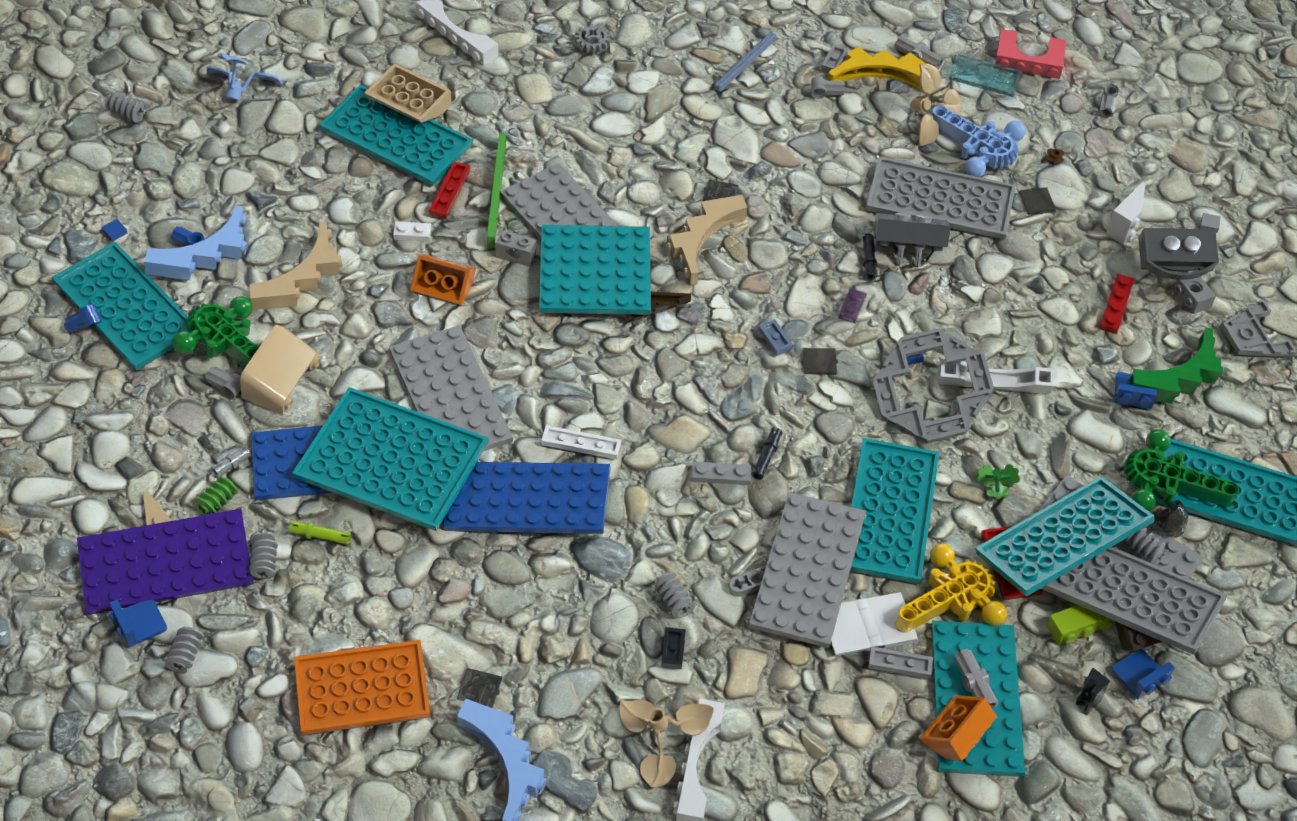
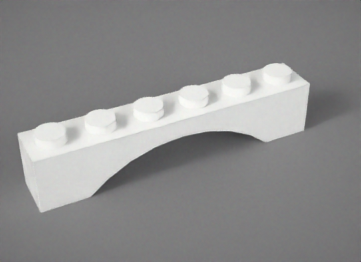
M420 0L417 2L418 17L438 30L441 35L447 37L465 53H468L475 61L484 66L498 57V43L487 35L470 33L454 25L446 16L441 0Z
M941 359L938 366L937 384L973 387L967 363L961 361L947 365L946 359ZM1032 367L1010 370L989 368L994 389L1050 394L1054 387L1055 368Z
M705 699L699 700V704L712 706L714 713L708 728L703 733L696 736L688 735L692 740L691 744H686L684 756H688L687 763L683 762L681 769L684 781H679L677 794L681 795L680 801H675L673 814L677 815L676 821H703L707 798L698 781L696 764L704 746L720 732L725 703Z

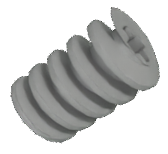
M115 91L106 98L105 108L138 123L143 116L144 103L136 98L127 96L125 93H121V91Z
M1147 528L1139 530L1126 538L1125 543L1131 545L1133 551L1137 550L1139 556L1143 555L1145 561H1149V563L1154 565L1159 564L1169 552V550L1163 551L1164 543L1160 546L1157 545L1159 542L1158 538L1153 541L1151 540L1153 533L1145 535Z
M257 534L252 539L249 571L253 577L270 579L275 576V562L277 561L275 556L277 555L276 549L278 544L274 541L275 538L271 534Z
M669 572L657 581L655 590L659 593V596L663 599V602L667 605L674 618L685 617L694 610L696 604H691L693 599L688 596V592L684 590L683 584H680V579L676 578L675 572Z
M182 627L177 630V636L174 638V643L171 645V650L168 652V657L165 660L166 667L176 673L185 674L187 673V668L193 666L191 661L195 660L196 656L194 654L198 653L197 647L201 645L200 640L204 638V634L201 631L192 627Z

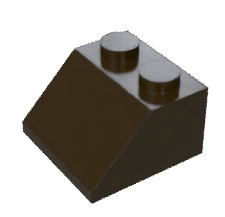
M1115 621L1122 650L1135 651L1163 642Z

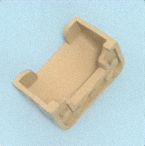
M276 324L242 372L240 378L242 399L283 415L287 409L291 408L293 404L292 391L306 370H313L319 366L321 361L319 353L286 328Z

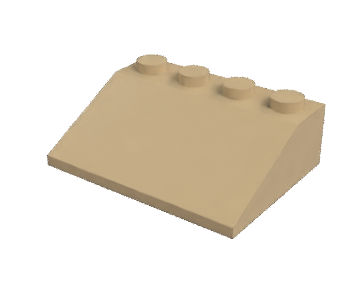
M395 63L364 92L365 96L420 123L441 116L451 106V90Z

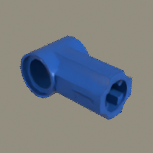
M178 226L173 229L171 235L172 241L182 246L193 245L205 240L202 233L191 232Z
M90 304L66 318L64 326L72 334L84 328L94 326L102 322L95 304Z

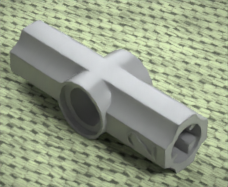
M902 35L898 37L894 48L905 54L912 53L924 63L933 65L938 70L944 58L931 52L925 43L920 42L916 44Z
M961 650L954 656V660L962 674V682L966 691L971 692L973 697L986 698L993 709L997 706L998 701L989 685L990 681L986 670L980 668L971 650Z

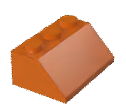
M426 254L418 255L410 291L462 305L472 287L476 268Z
M955 695L921 736L920 740L944 758L962 761L967 757L973 746L979 742L985 731L991 727L992 722L997 716L986 698Z

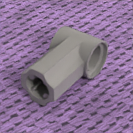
M816 76L811 80L812 96L816 99L824 98L826 95L843 96L845 81H827L822 76Z
M1115 84L1105 85L1101 96L1099 114L1104 118L1112 117L1115 112L1119 88Z
M211 367L205 377L206 382L220 388L227 397L234 399L241 391V376L234 373L231 375L217 367Z

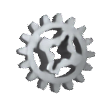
M590 23V26L585 24L584 28L579 27V31L575 32L576 47H580V51L586 50V53L592 51L593 54H595V51L602 53V49L607 50V46H610L611 34H609V30H605L604 26L600 28L599 24L593 26L592 23Z

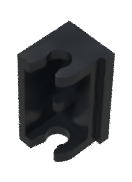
M1092 668L1086 677L1082 693L1076 699V705L1082 700L1088 702V705L1083 710V713L1086 715L1101 702L1110 682L1108 678L1095 668Z

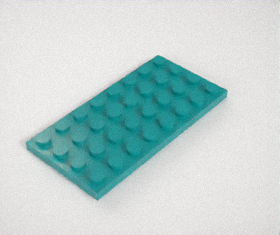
M361 84L319 124L320 130L431 186L451 168L454 161L456 162L473 145V139L433 119L420 123L365 96L364 92L368 88Z
M116 242L107 245L52 276L55 285L78 309L95 304L102 322L94 326L136 371L174 349L172 346L174 335L180 331H187L188 316L145 274Z
M863 438L851 507L865 510L866 515L850 571L916 584L921 583L939 452Z
M1170 438L1171 444L1164 452L1165 457L1175 456L1177 451H1182L1185 454L1183 467L1232 481L1238 485L1239 492L1233 505L1228 507L1176 492L1171 504H1165L1162 501L1163 496L1155 490L1153 494L1157 503L1297 546L1296 476Z
M1100 476L975 548L976 554L1027 597L1153 523L1154 515Z
M932 620L935 717H938L955 695L973 697L971 692L966 691L962 682V674L954 660V656L964 649L971 650L980 668L986 670L989 676V685L998 701L997 706L993 708L997 716L996 719L992 722L991 727L981 736L979 742L973 746L965 759L962 761L948 760L937 753L938 772L1024 777L1025 762L1014 625L1002 624L995 627L986 623Z

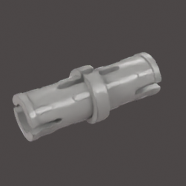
M244 446L237 452L225 456V459L212 466L211 469L217 477H220L232 468H237V465L250 458L251 453Z

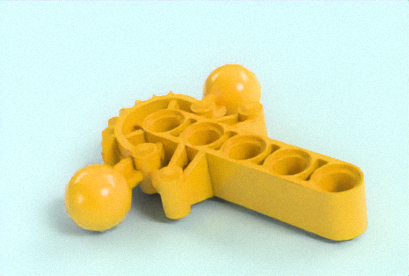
M940 543L931 549L930 560L936 567L946 568L949 572L944 573L937 568L932 569L928 578V584L933 587V590L904 605L899 611L895 624L900 631L909 632L949 609L957 614L961 621H967L973 608L979 605L982 608V619L984 622L996 627L1006 621L1007 609L1002 603L990 601L989 599L994 596L996 582L993 581L994 575L989 574L990 569H984V565H978L976 560L972 563L967 559L965 562L957 564L954 561L955 552L953 548L948 544Z

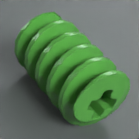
M218 477L216 482H212L210 487L205 489V492H201L199 497L193 500V503L201 515L216 513L214 507L221 510L220 502L226 505L228 503L226 498L232 500V493L238 494L239 491L231 480L225 477Z

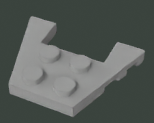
M1264 299L1259 300L1254 306L1251 305L1243 313H1238L1223 322L1222 330L1238 355L1295 357L1297 350L1290 339L1272 343L1257 318L1269 316L1271 313V309Z

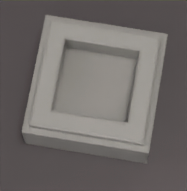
M1203 213L1200 229H1215L1216 233H1218L1221 216Z

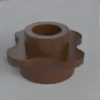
M1052 148L1047 150L1048 156L1046 159L1050 164L1058 165L1063 162L1062 156L1064 152L1062 150Z

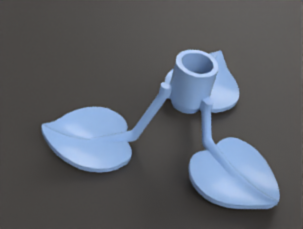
M218 54L219 58L233 63V72L219 67L207 66L206 75L225 74L228 76L226 98L232 100H240L241 92H245L246 87L254 77L276 82L281 87L283 85L282 81L274 75L256 72L249 76L242 87L240 82L235 81L237 63L246 64L247 61L236 56Z

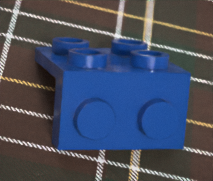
M1118 372L1115 376L1114 403L1152 409L1157 397V390L1128 385V379L1131 374Z
M118 600L109 603L112 610L108 612L113 624L117 622L119 626L116 628L121 640L125 638L129 647L167 631V625L154 600L139 602L123 610Z
M1143 649L1135 651L1112 667L1113 673L1137 700L1146 694H1151L1160 685L1167 684L1172 679L1171 675L1175 669L1170 662L1159 667Z

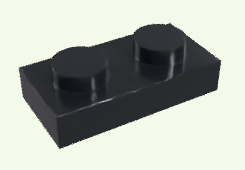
M665 627L661 667L682 669L686 629Z

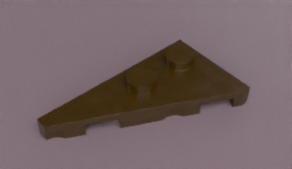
M651 292L650 315L691 302V293ZM626 314V322H631L649 315Z

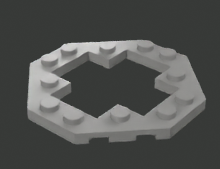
M938 328L901 337L893 352L890 353L884 362L882 369L873 379L882 418L928 443L966 434L994 391L985 354L969 347L968 344L955 337H950ZM943 348L947 365L966 361L974 392L956 397L960 410L959 415L924 423L919 406L900 410L892 378L910 374L906 357Z

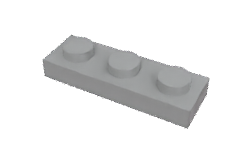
M693 462L692 482L750 485L751 465Z
M871 646L868 668L930 679L933 657Z

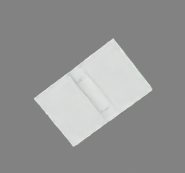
M901 592L841 603L831 640L835 656L868 650L871 646L878 647L883 645L884 648L915 643L918 640L915 629L909 632H902L897 629L895 624L900 609L905 605Z

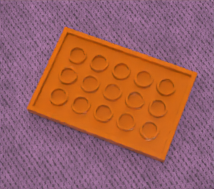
M421 640L294 657L301 735L431 717Z

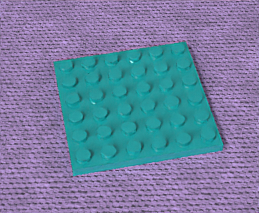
M542 224L539 312L650 315V227Z

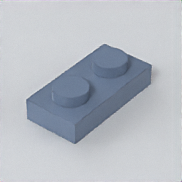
M775 319L759 325V332L776 356L793 349V344Z

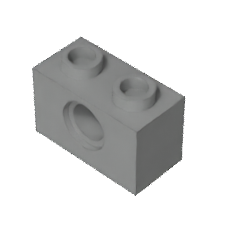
M502 230L496 241V257L530 267L536 256V239Z
M1201 276L1188 280H1176L1173 288L1193 314L1211 308L1216 298V295Z

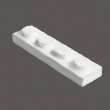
M546 425L541 445L617 460L622 440Z

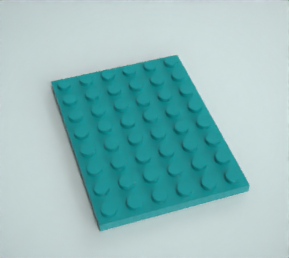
M348 387L292 474L293 478L437 531L486 448L489 439L486 436Z

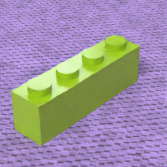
M1076 605L1050 615L1046 626L1057 644L1061 645L1064 643L1070 644L1082 636L1089 637L1099 630L1105 631L1112 625H1115V621L1080 605Z

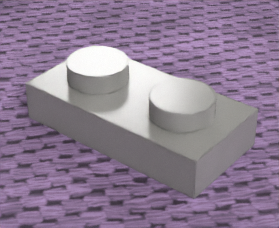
M833 44L822 63L821 70L829 72L831 69L838 67L845 60L849 49Z

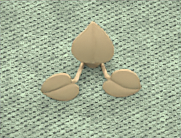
M919 64L920 85L926 94L918 96V99H913L910 103V108L913 112L924 115L919 126V146L934 142L939 134L937 121L933 120L932 115L926 113L931 107L944 106L956 114H959L961 111V99L958 92L954 89L946 90L943 95V103H930L926 99V97L935 93V88L941 84L939 70L930 64Z
M621 700L620 716L628 731L642 733L647 725L655 730L659 756L655 754L647 756L640 766L641 775L650 787L657 788L665 785L673 778L676 772L675 759L669 755L663 756L660 732L667 728L668 722H671L675 726L681 725V730L686 735H700L710 724L714 713L712 706L706 704L685 705L676 712L678 721H675L670 715L666 716L662 709L655 708L648 701Z

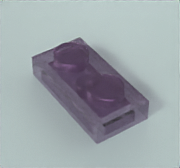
M850 288L839 312L838 319L856 324L867 293Z

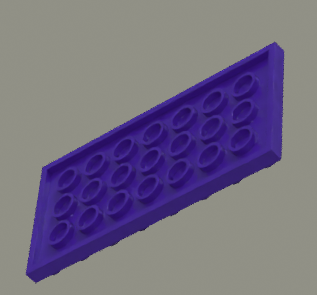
M241 509L77 538L87 615L112 611L109 603L118 600L121 608L124 609L148 600H154L156 603L254 584L253 576L249 571L250 557Z

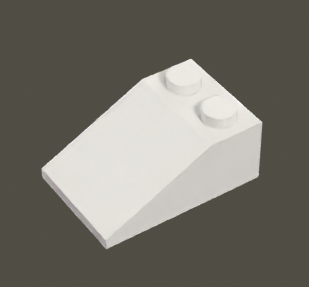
M1144 182L1113 211L1106 235L1123 245L1135 237V229L1141 221L1139 217L1142 211L1146 185Z

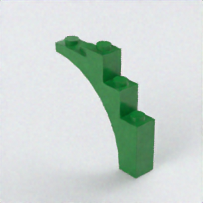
M1207 327L1204 329L1199 338L1196 355L1186 363L1165 370L1148 371L1134 369L1128 379V385L1156 389V401L1172 404L1174 399L1179 396L1180 391L1194 394L1197 387L1201 386L1202 381L1215 384L1217 379L1222 376L1224 368L1221 366V358L1215 357L1213 329Z

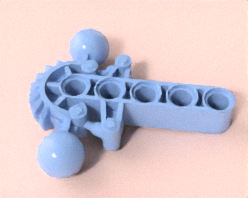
M943 106L934 107L932 112L933 120L937 121L939 131L963 144L961 157L964 159L969 158L964 164L965 174L981 177L986 171V165L994 170L996 168L1002 170L1003 167L1008 168L1009 165H1013L1014 161H1016L1019 151L1017 142L1022 140L1026 133L1025 126L1021 122L1011 121L1005 126L1004 132H997L994 121H988L986 125L979 127Z

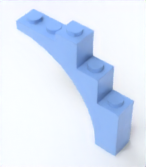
M235 206L228 222L217 233L203 241L180 248H148L145 258V274L190 280L191 274L195 273L196 267L215 270L217 263L221 262V257L241 259L242 252H246L247 242L244 241V234H242L243 227H241V225H245L246 214H243V206Z
M465 699L457 715L458 727L474 734L496 754L504 768L509 786L508 804L502 821H520L522 806L526 807L530 796L536 798L539 790L543 791L547 779L544 778V769L528 764L531 755L529 742L512 736L515 731L512 715Z

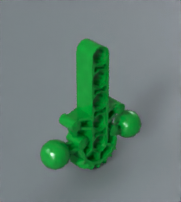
M238 296L231 300L227 310L220 306L219 303L212 305L210 302L209 305L203 303L201 307L196 306L195 310H191L187 318V331H180L174 335L172 339L174 350L183 355L189 354L195 349L196 342L199 340L207 348V357L213 358L216 354L225 351L245 368L259 348L246 337L250 333L251 321L245 318H248L252 313V302L244 296ZM234 318H237V319H243V320L240 322V321H235V320H233V319H234Z
M1155 429L1147 435L1146 446L1149 449L1141 447L1139 450L1135 449L1128 455L1125 461L1124 474L1126 475V481H1130V486L1139 488L1132 493L1131 499L1147 511H1151L1155 506L1156 501L1153 494L1155 490L1163 496L1162 501L1165 504H1171L1176 492L1226 507L1233 505L1239 492L1238 485L1232 481L1183 467L1185 454L1182 451H1177L1175 456L1165 457L1164 452L1170 447L1171 440L1168 433L1162 429Z

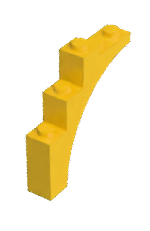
M858 46L846 54V61H843L838 67L829 71L827 81L846 82L857 78L881 77L905 82L923 91L920 85L919 64L926 63L912 53H908L898 60L886 50H882L872 57Z

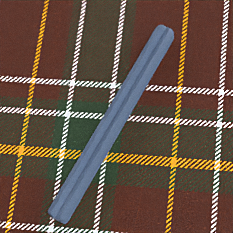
M773 32L768 33L714 84V89L721 92L776 40L777 35Z

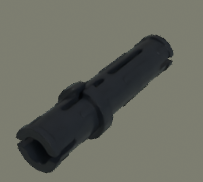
M867 233L862 237L864 250L863 266L866 279L875 280L877 278V259H875L874 236Z
M775 427L771 428L767 440L763 442L762 452L751 473L755 479L758 478V475H760L759 480L763 479L773 453L778 449V442L783 434L779 428H777L776 432H774Z

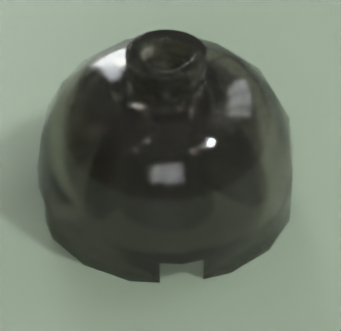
M1179 500L1166 504L1168 508L1164 510L1159 508L1153 513L1154 522L1149 524V526L1162 537L1170 538L1174 536L1177 538L1185 532L1184 529L1187 526L1189 517L1187 510Z

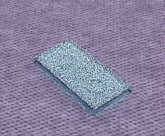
M958 54L949 80L1014 97L1022 71Z

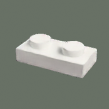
M395 221L394 240L430 242L431 223Z

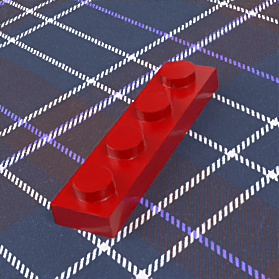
M453 162L429 209V215L442 219L447 218L471 171L470 165Z
M1117 273L1099 329L1113 334L1118 333L1135 278Z

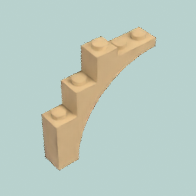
M743 195L701 202V209L698 211L699 216L686 218L683 233L670 235V240L667 243L668 252L672 254L674 260L679 259L680 265L684 266V276L686 279L688 278L690 285L698 284L699 272L696 258L703 243L722 227L746 220L747 205Z
M319 222V234L316 244L302 263L280 277L250 284V299L253 310L297 306V298H300L301 291L318 290V282H321L322 275L339 274V266H342L341 255L337 256V248H333L332 242L329 243V240H332L331 229H327V222Z

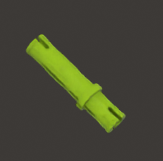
M292 520V525L289 526V533L304 535L308 539L313 537L349 545L350 541L348 540H351L350 532L315 526L311 522L306 524Z

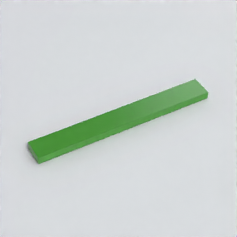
M499 133L487 232V248L489 249L495 248L500 191L502 188L506 153L505 133Z

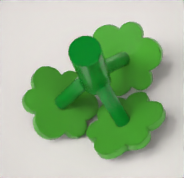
M1007 464L1000 473L999 469H992L990 465H984L983 469H978L977 482L983 484L984 487H988V497L995 499L1007 497L1009 495L1008 487L1002 484H1008L1009 487H1013L1014 483H1019V469L1014 468L1012 464Z

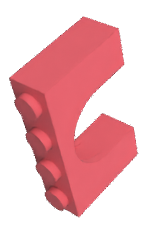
M1001 29L995 68L1060 79L1067 40L1050 37L1047 53L1039 57H1030L1022 54L1017 49V31Z

